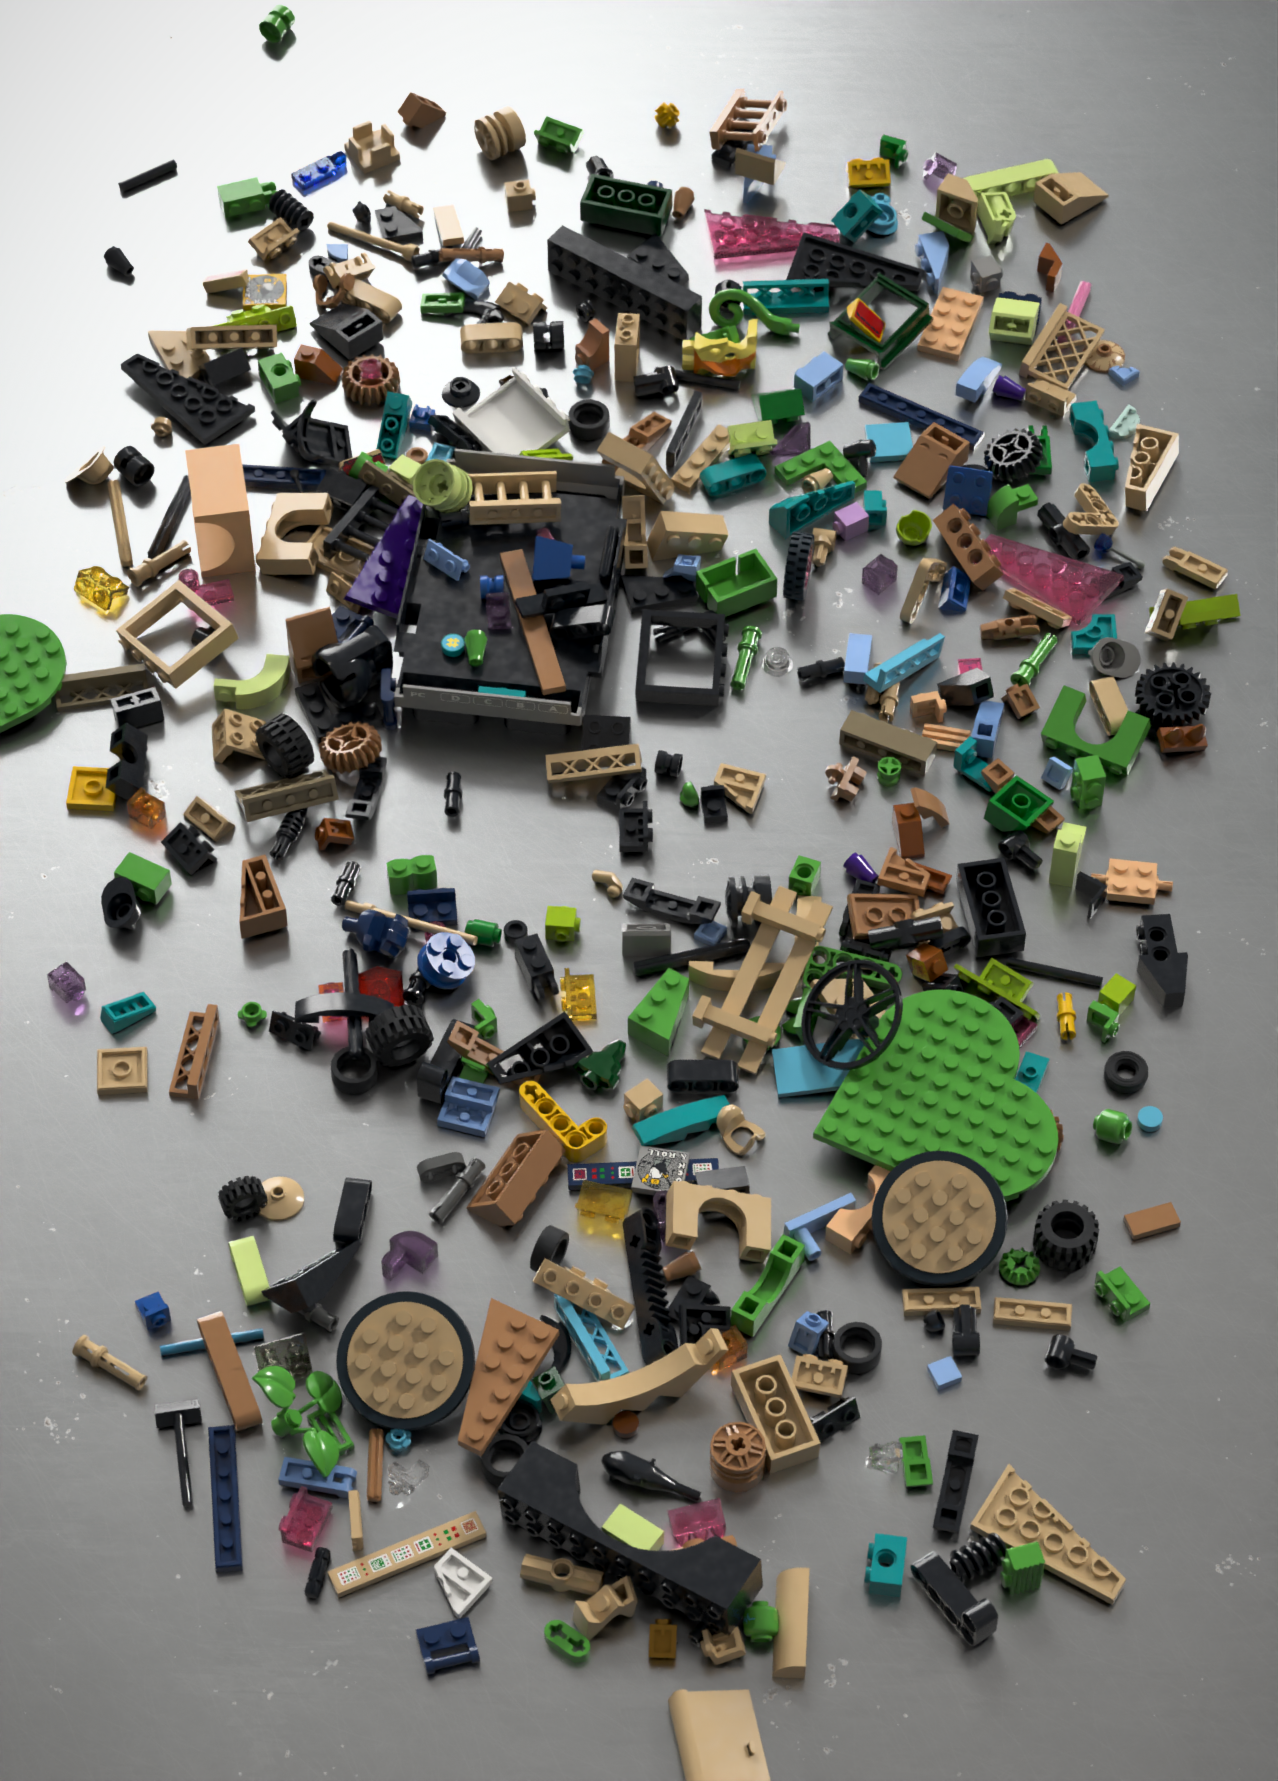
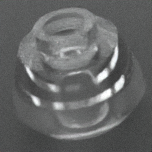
M774 647L762 659V668L773 677H781L792 670L793 661L785 649Z

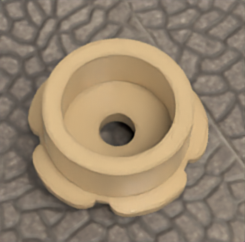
M157 417L154 423L151 424V429L157 436L164 437L171 434L172 423L165 417Z

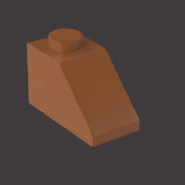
M300 344L294 357L295 374H298L301 379L337 386L343 373V368L323 349Z
M915 804L893 805L892 826L900 857L902 859L924 857L922 823Z

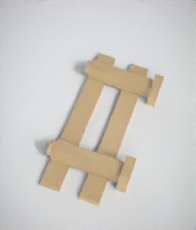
M779 886L771 904L768 905L760 901V894L751 891L742 909V922L751 925L753 920H757L762 923L721 1009L712 1006L711 998L702 995L692 1015L694 1026L703 1028L704 1023L713 1026L701 1050L702 1054L720 1060L731 1034L749 1040L738 1063L739 1069L756 1075L768 1047H773L776 1041L777 1033L775 1032L816 943H821L826 932L824 926L833 906L814 900L806 919L789 913L797 892ZM780 930H783L798 937L758 1022L755 1023L740 1017Z

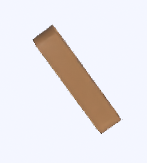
M220 1311L197 1319L201 1337L237 1432L262 1424L263 1421L259 1407L223 1312Z

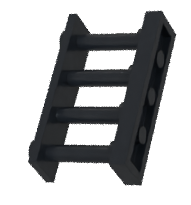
M370 485L323 540L324 556L332 559L337 552H343L366 563L370 556L369 554L345 543L349 538H356L376 547L380 540L358 530V527L365 523L385 532L389 524L370 516V513L377 509L394 517L398 509L381 502L379 488Z

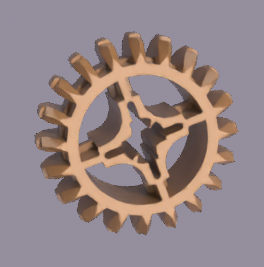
M363 354L362 358L355 357L354 362L349 361L348 365L344 367L341 376L342 388L346 392L347 397L352 398L353 402L359 401L361 405L368 403L369 406L372 403H376L379 406L380 401L386 402L387 392L398 393L401 383L400 372L395 362H390L389 357L383 359L381 355L374 357L373 354L370 357H366Z
M360 721L356 724L350 722L348 725L342 724L339 728H333V731L327 732L326 737H323L321 739L322 742L319 744L321 761H323L328 770H332L333 773L339 771L340 774L346 771L349 773L354 770L359 771L362 767L367 768L369 763H374L375 758L380 757L379 753L382 751L381 738L374 726H369L368 723L362 724Z

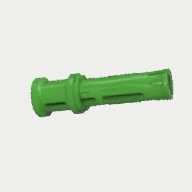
M745 626L742 629L743 638L737 647L739 656L730 683L731 687L735 690L745 688L751 660L758 651L757 643L762 637V631L755 626Z
M1046 633L1030 657L1020 663L1019 670L1010 677L1013 685L1018 684L1019 687L1026 683L1028 686L1030 685V680L1039 673V666L1057 644L1058 640L1055 635H1052L1048 640L1051 633Z

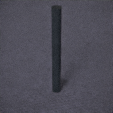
M675 370L679 380L740 389L741 381Z
M1008 957L1006 962L1007 967L1100 987L1103 982V977L1016 958Z

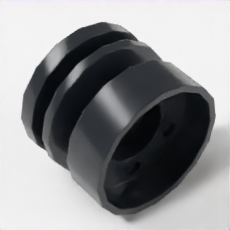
M769 874L753 875L752 884L748 887L744 876L739 878V887H736L734 876L728 877L725 890V908L731 927L738 926V916H741L742 920V909L751 891L760 894L761 902L768 905L771 904L772 889ZM754 920L756 926L761 925L762 922ZM742 922L743 927H746L747 923Z

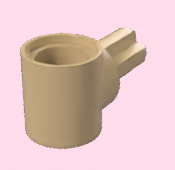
M821 528L813 529L814 554L812 563L816 567L824 565L827 554L834 551L837 531Z

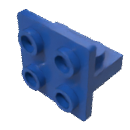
M950 465L948 468L943 509L946 510L954 504L959 509L964 508L969 514L986 516L992 490L993 472Z

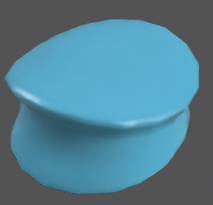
M875 201L883 210V213L868 230L880 235L894 233L898 227L896 210L885 202Z

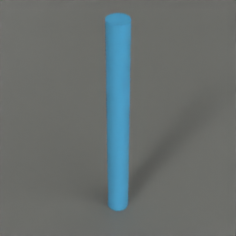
M263 1328L231 1333L234 1343L264 1338ZM201 1338L161 1345L160 1352L161 1356L204 1349L205 1345Z

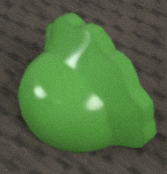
M689 781L682 787L680 800L685 806L692 807L699 804L700 798L694 785Z

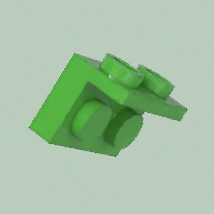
M1121 1266L1107 1274H1104L1102 1271L1096 1273L1094 1284L1096 1292L1100 1297H1104L1107 1300L1111 1311L1116 1316L1119 1315L1124 1323L1150 1309V1302Z

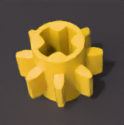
M663 102L655 109L657 113L654 116L655 121L662 128L668 126L671 129L679 122L677 117L680 115V112L674 104L669 103L667 105Z

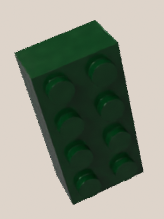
M591 174L580 201V221L651 235L656 233L658 236H662L672 211L673 190Z

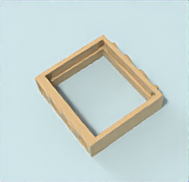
M180 580L116 629L120 637L118 642L123 646L124 650H130L138 662L143 661L151 673L156 672L163 683L168 682L175 689L239 639L233 624ZM182 602L216 631L169 667L136 638Z

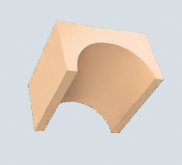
M239 444L185 450L202 578L256 571L249 506Z

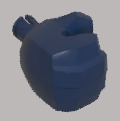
M367 909L360 914L358 919L346 916L342 921V930L356 933L357 940L363 946V950L375 951L397 958L407 944L409 924L408 919L399 914H396L394 918H390L381 912Z

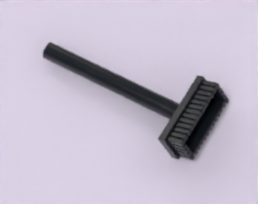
M194 1399L192 1401L186 1400L185 1402L179 1401V1403L172 1402V1404H157L154 1411L156 1428L174 1426L182 1505L191 1506L193 1505L184 1424L202 1422L200 1404L198 1399H195V1401Z

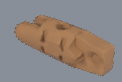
M1036 615L997 619L989 623L980 624L981 639L1002 640L1038 635L1040 632L1039 626L1034 625L1037 623Z

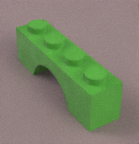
M782 1234L770 1252L767 1264L757 1283L750 1291H744L731 1309L732 1327L754 1337L803 1264L805 1255L804 1244Z

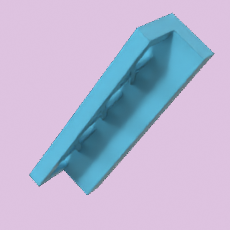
M939 633L929 640L925 638L865 673L863 681L879 693L883 692L939 658L945 636Z
M554 1294V1308L596 1380L599 1382L628 1374L629 1370L596 1315L584 1308L582 1314L579 1315L572 1306L574 1303ZM583 1322L594 1325L593 1335L587 1332ZM594 1342L606 1345L605 1355L600 1354ZM606 1362L616 1364L620 1370L610 1374V1369Z

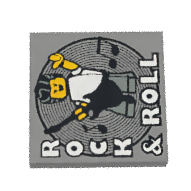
M640 1146L631 1192L666 1197L673 1181H685L690 1153Z

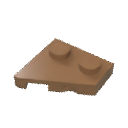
M890 847L879 874L877 885L923 897L930 881V873L916 866L909 858L906 860L902 859L896 854L897 850Z

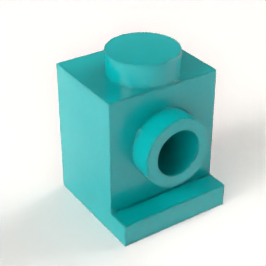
M864 490L863 510L869 515L868 526H886L887 503L886 500H882V491Z

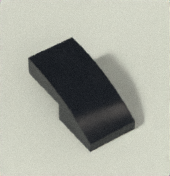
M1131 562L1112 567L1111 573L1092 579L1090 587L1101 600H1105L1136 585L1142 580L1143 576Z

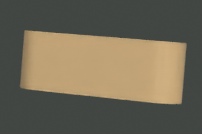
M355 279L353 289L347 291L341 300L343 303L370 310L385 324L389 323L403 307L397 297L359 279Z
M514 322L464 325L460 329L461 350L470 354L518 351L523 347L522 327Z
M1113 676L1090 681V695L1108 736L1116 735L1128 711L1119 687Z

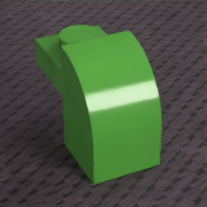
M1029 484L1012 489L1010 485L1004 486L989 500L987 517L996 531L1015 525L1018 512L1037 506L1038 498Z

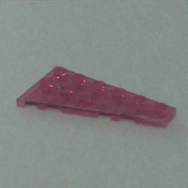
M704 209V218L714 259L797 251L803 232L840 243L835 225L810 222L808 225L797 224V220L780 222L777 221V218L748 214L739 217L731 216V212L714 214L711 213V210Z
M990 534L985 539L991 547L990 554H994L1002 565L999 568L1002 572L1053 608L1072 616V621L1078 625L1124 580L1122 574Z

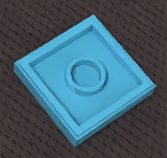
M909 422L865 425L866 440L872 439L876 444L877 450L876 455L870 457V462L904 460L913 447Z

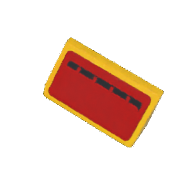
M857 298L847 306L849 319L867 336L880 343L886 323L861 299Z

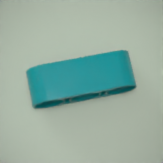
M748 454L709 466L701 471L699 477L708 494L717 496L759 483L765 479L767 471L756 454Z

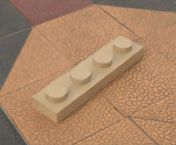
M718 424L671 478L675 487L690 494L701 481L699 477L701 471L715 465L729 449L730 444L726 427Z

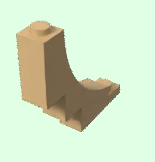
M711 1328L696 1344L685 1343L665 1357L639 1370L599 1382L565 1384L550 1400L560 1421L606 1425L621 1409L644 1411L659 1395L682 1397L728 1351V1348L719 1330Z

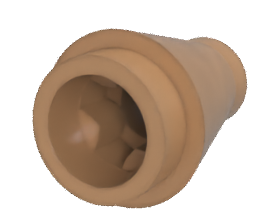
M680 187L675 191L673 217L683 219L693 203L695 197L694 192L690 188Z
M686 1251L663 1267L662 1271L667 1282L674 1279L688 1277V1275H697L696 1272L701 1270V1266L694 1251L689 1253Z

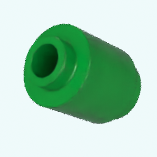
M474 919V921L468 920L465 933L477 936L476 944L494 947L495 943L500 942L502 929H499L498 923Z

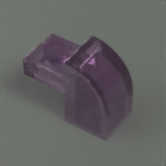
M404 1231L394 1235L389 1239L390 1251L384 1255L381 1261L383 1277L391 1281L406 1264L423 1274L438 1257L437 1242L417 1231Z

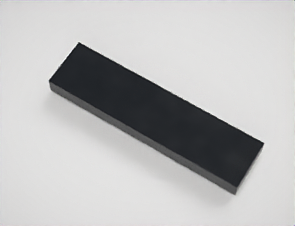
M694 391L666 450L667 467H675L702 409L703 394L700 391Z

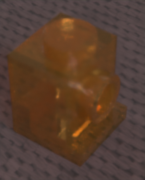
M142 787L127 802L129 817L150 829H153L157 823H160L165 818V803L145 792V789Z
M736 1325L731 1326L730 1330L721 1334L728 1351L716 1362L719 1370L747 1358L748 1344Z

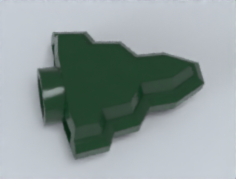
M618 1039L607 1044L601 1051H593L587 1057H583L574 1064V1069L581 1075V1082L591 1090H596L598 1087L607 1091L614 1090L619 1083L620 1062L625 1056L626 1043Z

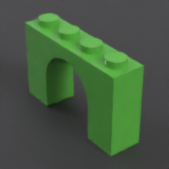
M1063 685L1041 732L1042 742L1051 749L1060 748L1065 750L1066 754L1074 758L1098 755L1101 764L1108 767L1109 771L1117 775H1121V773L1128 775L1151 727L1150 719L1128 710L1117 734L1110 741L1103 744L1087 743L1075 732L1076 723L1086 704L1085 693Z

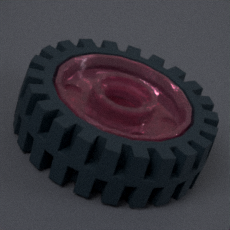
M792 533L784 574V598L804 601L806 597L813 559L814 534Z

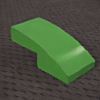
M926 1436L900 1437L898 1442L906 1488L933 1485Z

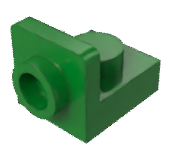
M883 134L880 139V155L895 159V168L899 169L902 162L905 163L908 158L909 151L906 150L907 141Z

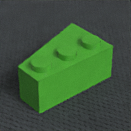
M668 968L629 1015L628 1035L669 1057L671 1045L676 1036L677 1027L689 997V978Z

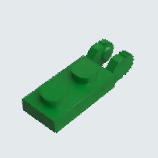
M1028 425L1027 430L1032 431L1034 434L1033 425ZM1042 426L1040 430L1041 436H1037L1043 447L1041 466L1035 467V473L1030 472L1029 474L1052 473L1050 436H1048L1047 426Z

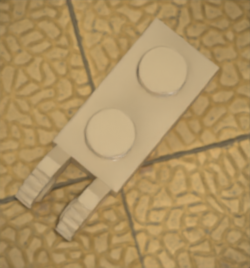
M1176 546L1169 550L1170 556L1166 555L1162 560L1163 565L1170 570H1177L1215 590L1228 573L1227 569L1190 551L1187 552L1181 548L1179 549Z

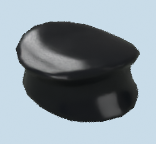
M517 1400L498 1432L500 1435L510 1434L518 1436L525 1442H529L540 1435L542 1421L537 1409L531 1403Z

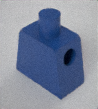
M536 536L532 581L570 578L571 569L584 570L585 556L572 555L573 545Z

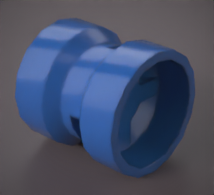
M487 575L480 576L481 598H488L492 595L496 598H504L503 575H496L494 579L489 578Z

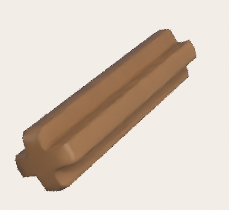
M373 1428L369 1431L367 1500L369 1502H379L381 1500L384 1434L380 1428Z

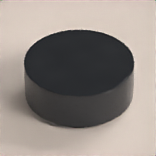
M512 920L504 926V938L510 944H514L516 939L528 936V928L522 921Z

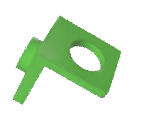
M462 1057L461 1061L464 1064V1068L459 1078L484 1084L489 1074L486 1067Z

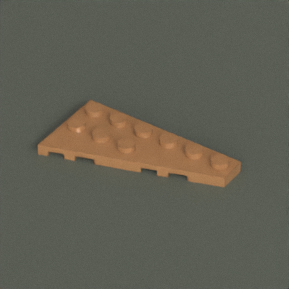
M491 1298L458 1437L459 1446L479 1456L483 1455L558 1338V1329Z

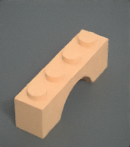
M877 1165L872 1168L868 1173L867 1188L873 1195L872 1201L868 1205L856 1210L840 1208L826 1225L825 1240L850 1255L856 1247L860 1248L864 1244L867 1233L873 1230L872 1208L875 1196L883 1180L891 1171Z

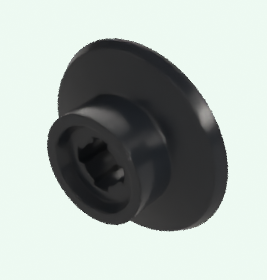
M462 376L455 377L443 387L441 393L442 399L448 405L457 408L469 407L475 404L481 394L479 387L473 381Z

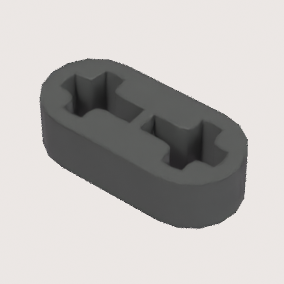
M459 1152L428 1158L417 1165L419 1177L423 1182L454 1176L466 1168L463 1156Z

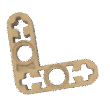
M1085 483L1080 484L1074 496L1086 513L1070 512L1063 521L1064 528L1073 534L1112 535L1119 526L1118 520L1092 486Z
M923 558L903 604L900 620L910 624L913 623L929 582L941 581L947 569L946 562L934 558Z

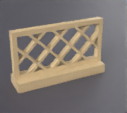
M1059 303L1023 359L1019 375L1026 379L1028 375L1037 379L1041 378L1068 391L1104 334L1105 329L1067 312L1068 306ZM1069 320L1075 323L1077 327L1067 329L1065 323ZM1092 331L1097 335L1095 337L1086 338L1084 332ZM1080 333L1082 339L1072 341L1070 334ZM1065 335L1067 342L1058 344L1056 337ZM1085 345L1086 351L1077 353L1075 346ZM1070 347L1072 354L1063 356L1060 349ZM1056 350L1058 357L1048 359L1046 352ZM1075 359L1077 366L1068 368L1065 361ZM1061 362L1063 369L1053 371L1051 364ZM1046 365L1049 372L1042 373L1036 370V368ZM1066 374L1068 379L1066 384L1057 380L1056 376Z

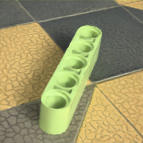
M1044 159L972 175L963 179L969 182L979 200L981 193L1006 192L1009 197L1035 191L1036 182L1050 174L1059 172L1052 160Z

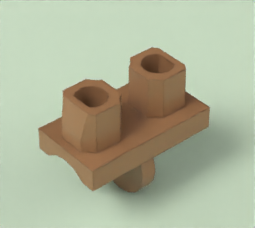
M853 756L849 765H846L844 770L841 763L827 767L825 774L829 778L828 782L830 784L838 782L830 797L834 801H837L839 797L852 801L856 796L859 788L850 784L849 780L860 785L867 773L857 766L858 758Z

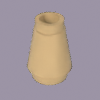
M825 468L806 475L801 482L802 490L808 493L823 489L833 479V474L829 469Z

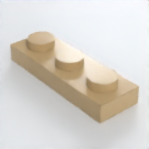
M1015 588L1006 590L1002 598L1008 601L1011 607L1016 609L1023 608L1029 611L1028 615H1036L1037 619L1043 618L1048 621V625L1057 629L1070 625L1072 616Z

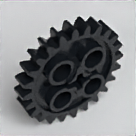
M1175 662L1172 663L1171 667H1168L1166 663H1163L1162 668L1154 665L1153 671L1146 669V675L1141 674L1140 680H1137L1135 690L1136 704H1140V711L1146 710L1145 717L1153 716L1152 722L1160 719L1161 725H1164L1167 721L1170 722L1171 727L1174 726L1175 722L1183 726L1184 721L1191 725L1193 718L1199 721L1200 714L1205 715L1206 709L1209 708L1211 692H1209L1210 685H1206L1207 679H1200V672L1193 674V667L1185 670L1184 664L1179 668L1176 667Z

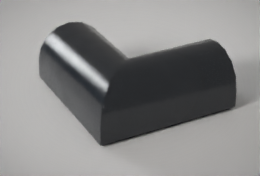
M679 1305L680 1346L685 1343L696 1344L711 1328L718 1329L723 1334L731 1332V1307Z

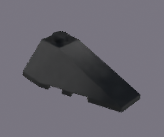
M564 1011L486 1063V1065L501 1085L573 1066L583 1057L591 1054L593 1050Z
M360 1240L343 1245L319 1258L317 1262L297 1270L298 1273L277 1281L261 1291L263 1296L290 1313L302 1310L304 1314L317 1308L316 1302L327 1295L361 1246Z

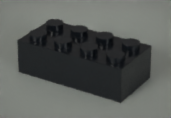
M1005 857L957 864L956 884L976 957L1024 951L1026 931Z

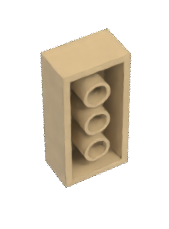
M781 1354L732 1370L731 1387L747 1423L757 1428L765 1438V1464L769 1473L772 1474L818 1458L821 1443Z

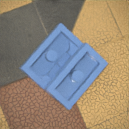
M452 1076L445 1093V1102L437 1119V1126L485 1137L495 1110L500 1088Z

